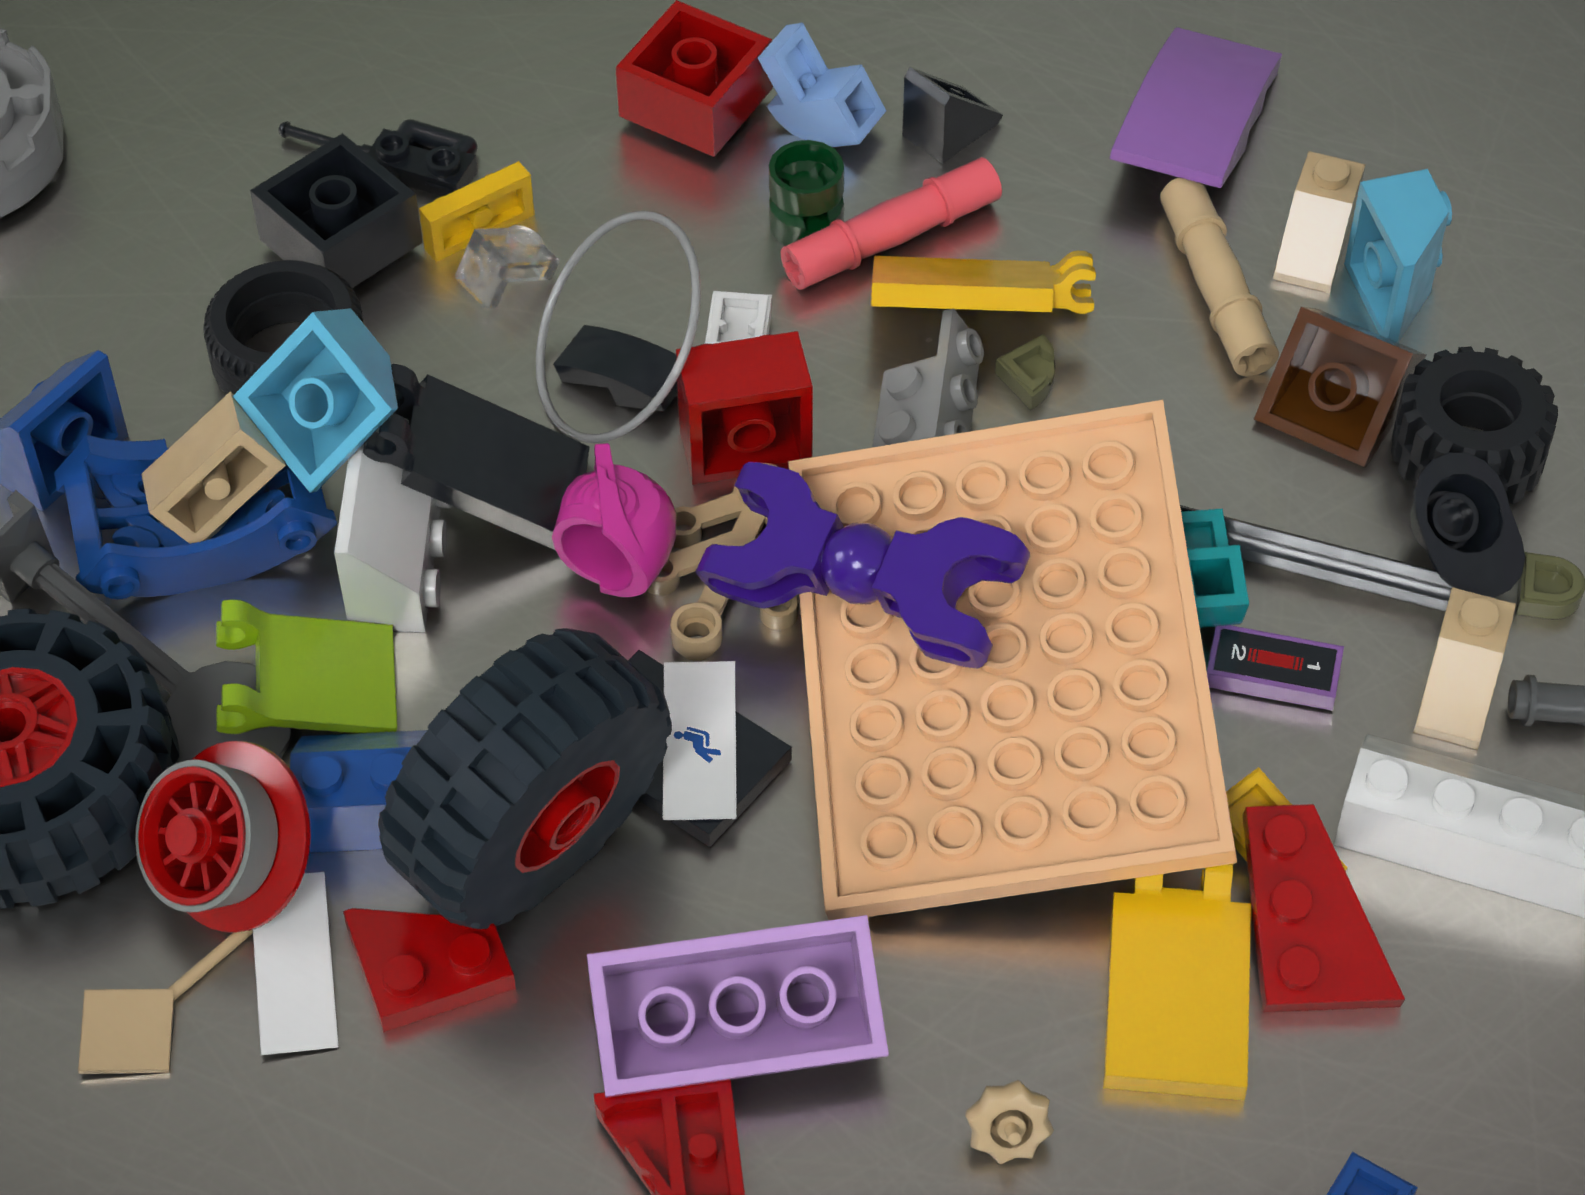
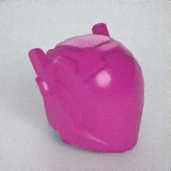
M595 444L594 471L577 476L567 487L563 495L559 515L552 534L554 548L567 567L583 578L599 584L600 593L617 597L639 596L649 589L667 563L676 539V511L671 498L657 482L635 469L613 464L610 444Z

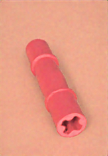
M981 157L936 178L929 177L923 181L920 188L883 201L845 222L841 219H836L828 227L782 247L781 260L784 270L792 284L799 290L810 287L847 269L854 270L860 267L862 259L899 246L937 225L942 227L950 226L956 219L999 200L1002 196L999 176L993 165L987 159Z

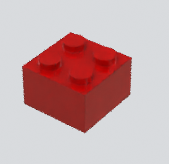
M676 0L616 66L619 117L715 157L773 89L771 81L758 60V57L772 42V39Z
M798 331L691 347L686 363L677 379L680 434L692 485L738 478L743 465L747 462L769 463L780 468L789 469L788 461L813 457V385ZM676 349V360L681 349Z

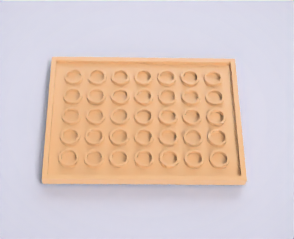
M1163 400L788 461L789 470L799 473L806 481L820 508L836 513L844 527L851 523H873L893 537L896 530L916 535L927 532L941 522L964 517L1002 528L1015 534L1030 552L1026 568L1017 581L1013 583L980 581L966 588L956 601V610L978 619L983 627H985L988 637L993 644L987 662L980 668L963 667L925 656L914 642L903 619L885 613L879 601L872 604H850L833 594L830 590L827 596L811 592L799 594L824 907L828 920L864 915L871 917L1237 863Z

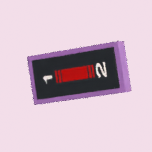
M1231 625L1215 627L1207 667L1209 688L1333 711L1344 646Z

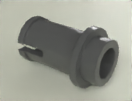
M1526 675L1523 680H1513L1508 694L1509 718L1520 719L1522 726H1532L1534 720L1573 723L1585 726V686L1537 682L1535 675Z

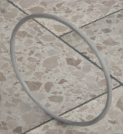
M633 211L613 218L600 226L572 254L550 293L542 316L537 340V384L542 404L551 421L561 432L572 439L585 443H603L631 432L653 414L664 401L686 363L695 337L700 313V271L693 246L680 226L665 215L652 211ZM635 220H651L660 223L673 232L680 241L685 251L691 274V308L683 345L665 383L651 402L637 416L621 427L600 434L581 433L568 426L560 418L551 402L547 389L545 348L549 324L556 302L566 280L578 261L607 232L617 226Z

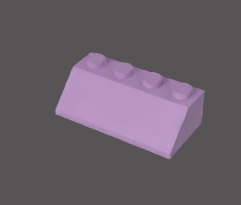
M867 915L587 954L605 1098L889 1056Z

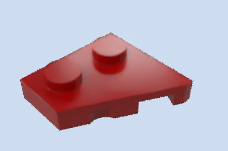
M351 908L343 911L346 927L383 1032L516 989L514 973L494 923L490 924L487 929H475L451 923L442 915L360 908Z
M731 1080L606 1098L605 1092L594 1093L597 1118L651 1195H745Z

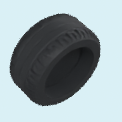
M295 260L260 264L235 275L234 278L229 279L211 299L205 313L203 330L211 369L221 389L226 394L230 391L235 394L270 358L273 353L261 352L245 346L254 335L268 327L287 322H304L312 312L351 308L364 324L359 299L350 284L329 268H324L311 262Z

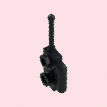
M413 119L403 121L397 131L383 129L372 146L366 144L358 145L407 187L437 196H445L469 185L478 172L475 155L477 152V142L473 137ZM288 121L282 122L278 128V132L283 138L289 136L320 146L334 139L333 137L292 126ZM418 144L421 146L431 148L432 150L429 151L426 149L415 147L414 145Z

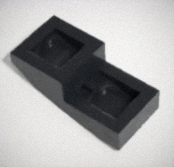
M584 325L553 365L562 382L608 387L617 406L644 409L665 383L676 362V354L629 334L602 327ZM677 381L664 401L656 409L657 411H665L677 396Z

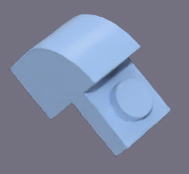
M803 23L786 25L758 57L759 62L777 92V95L767 105L768 110L781 126L792 135L803 140L823 142L831 147L858 145L887 111L863 65L828 69Z

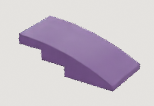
M1175 27L1147 72L1129 108L1112 147L1110 159L1221 188L1245 152L1249 131L1262 112L1266 91L1278 74L1282 54Z

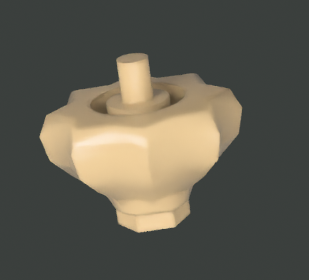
M1020 1080L1004 1086H986L980 1099L966 1110L965 1117L972 1130L970 1147L989 1153L999 1164L1014 1158H1033L1038 1145L1054 1132L1048 1118L1049 1099L1045 1095L1029 1090Z

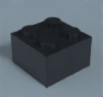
M343 133L250 190L259 239L283 260L311 262L315 265L329 268L332 272H336L340 277H343L352 288L423 243L416 193Z

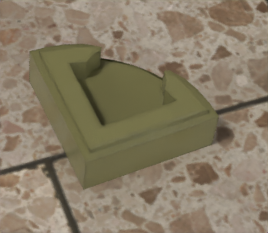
M1044 334L997 358L995 364V374L1030 410L1036 408L1047 398L1054 383V349Z

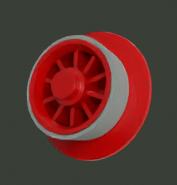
M244 741L218 743L201 751L191 760L172 765L156 778L142 801L135 834L138 863L149 888L163 903L173 909L187 912L200 924L210 929L221 932H245L265 925L279 915L291 901L301 883L308 862L311 839L310 819L307 803L297 778L287 764L275 753L259 744Z

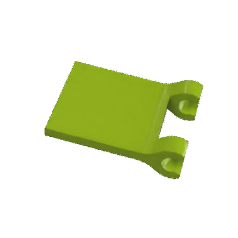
M222 601L221 621L216 623V646L227 650H237L255 645L256 690L243 684L231 683L222 685L221 705L216 707V731L225 734H240L263 727L346 733L397 731L393 625L277 615L261 611L245 601Z

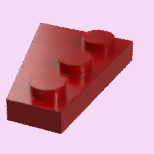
M1314 804L1246 807L1242 817L1262 1012L1401 1007L1406 999Z

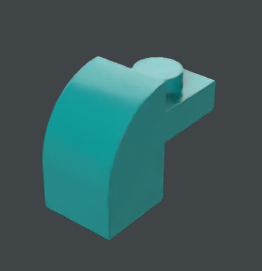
M1223 508L1181 512L1199 627L1240 625L1249 607V598L1240 545L1229 546Z

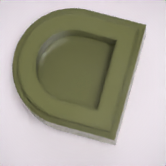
M1524 552L1525 563L1522 576L1518 580L1516 615L1544 619H1562L1572 615L1579 608L1585 591V578L1580 569L1572 562L1561 557Z

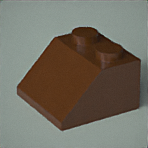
M1301 307L1254 420L1360 466L1367 467L1395 423L1403 385L1408 374H1414L1415 366L1425 359L1426 354L1319 309Z

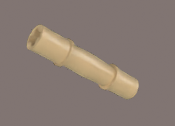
M1176 178L1163 188L1160 194V201L1175 233L1177 248L1180 252L1187 255L1196 284L1211 311L1210 324L1213 330L1219 334L1232 367L1238 375L1248 377L1264 373L1277 362L1279 351L1262 315V305L1257 297L1251 295L1241 266L1225 238L1227 233L1226 225L1223 219L1218 216L1204 184Z

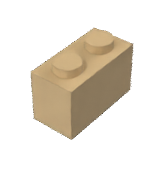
M231 391L141 474L149 513L189 544L204 541L286 466L285 461L233 398L234 394Z

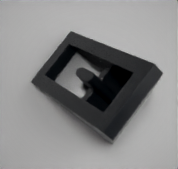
M911 67L904 76L902 135L942 164L998 125L1003 117V114L960 85Z

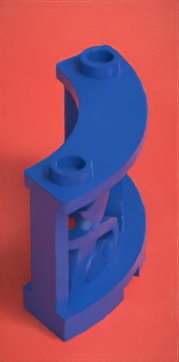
M86 435L54 472L57 491L66 493L80 571L75 577L76 581L91 593L103 594L107 598L115 600L129 597L171 596L247 579L286 562L297 554L311 550L319 539L337 525L335 512L326 507L322 487L317 492L310 493L286 464L282 470L244 503L213 537L205 541L189 544L174 531L160 524V521L151 515L148 510L141 474L169 449L165 439L118 441ZM290 483L293 498H285L284 493L278 490V488ZM95 499L106 500L111 508H97ZM118 529L112 535L114 543L104 544L101 530Z

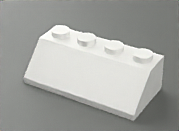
M363 444L348 459L334 550L347 621L393 625V632L425 633L428 607H438L440 602L439 569H433L435 557H445L447 545L445 519H440L441 508H451V505L402 485L403 469L390 463L378 462L368 458L363 453Z
M1366 735L1360 748L1344 801L1334 842L1335 846L1585 918V795L1373 735Z

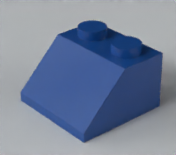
M97 350L65 363L48 379L38 383L27 397L0 418V485L11 492L17 490L42 512L64 494L57 491L54 472L86 435L124 441L129 436L108 355Z
M427 730L300 737L290 753V769L297 778L307 803L311 838L309 853L382 849L378 820L380 812L386 806L384 797L391 781L397 778L402 769V761L412 746L418 744Z

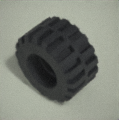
M1472 346L1458 347V351L1455 354L1445 349L1434 353L1433 361L1423 359L1415 366L1414 374H1408L1404 382L1391 438L1393 442L1391 448L1392 459L1395 462H1399L1398 472L1404 481L1414 480L1415 488L1419 474L1431 460L1447 453H1469L1484 460L1498 474L1509 503L1515 504L1522 500L1525 490L1532 492L1538 484L1540 475L1543 473L1558 419V406L1553 404L1555 395L1550 386L1541 385L1543 376L1534 368L1527 370L1523 368V360L1513 355L1509 358L1499 356V350L1486 347L1484 352H1475ZM1463 426L1474 427L1483 431H1476Z

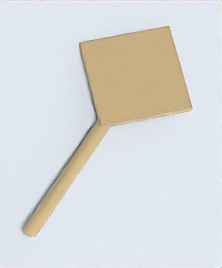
M253 930L233 932L168 989L84 990L78 1073H170L174 1001L251 936Z

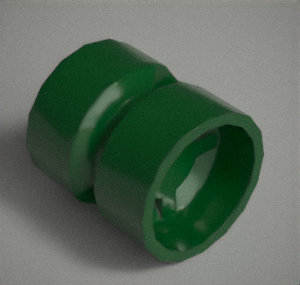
M801 140L781 146L772 155L768 165L770 192L769 224L771 233L776 240L786 246L828 227L836 219L844 221V164L840 154L833 147L823 142Z

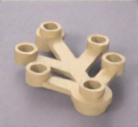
M735 486L733 493L692 508L686 506L675 508L676 527L689 525L692 528L685 531L676 529V539L673 547L680 550L670 553L667 563L661 570L670 574L665 577H657L647 591L657 596L673 593L680 584L681 576L696 571L707 547L712 544L743 546L758 538L764 524L767 525L768 518L751 511L744 503L738 488ZM738 518L732 531L700 542L703 536V528ZM705 585L698 602L685 604L673 613L670 621L671 641L674 649L688 660L702 661L712 656L719 649L722 643L721 615L729 598L711 591ZM797 596L781 604L788 608L785 611L776 612L770 608H760L762 623L773 630H785L793 626L798 618ZM696 635L703 636L702 638H690Z

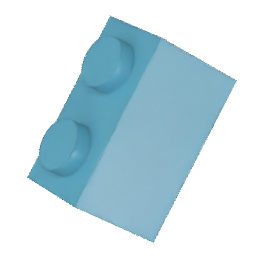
M1428 169L1360 182L1344 262L1379 335L1398 343L1431 293L1436 268L1441 266L1443 260L1442 242L1445 229L1452 221L1450 199L1445 191H1439Z
M351 308L312 312L233 395V398L310 493L317 492L398 409L390 356Z

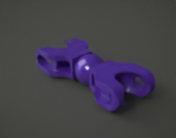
M747 462L743 465L734 486L738 488L744 503L751 511L768 518L767 526L757 539L743 546L712 544L706 548L697 566L696 573L711 591L726 598L762 609L781 605L796 595L806 592L827 596L829 590L850 604H872L879 601L885 613L903 619L914 642L925 656L968 668L984 666L993 644L988 637L985 627H983L978 619L956 610V601L966 588L980 581L1013 583L1020 579L1029 561L1030 552L1015 534L1002 528L964 517L941 522L927 532L916 535L896 530L893 537L873 523H851L844 527L836 513L820 508L814 499L812 491L799 473L758 462Z

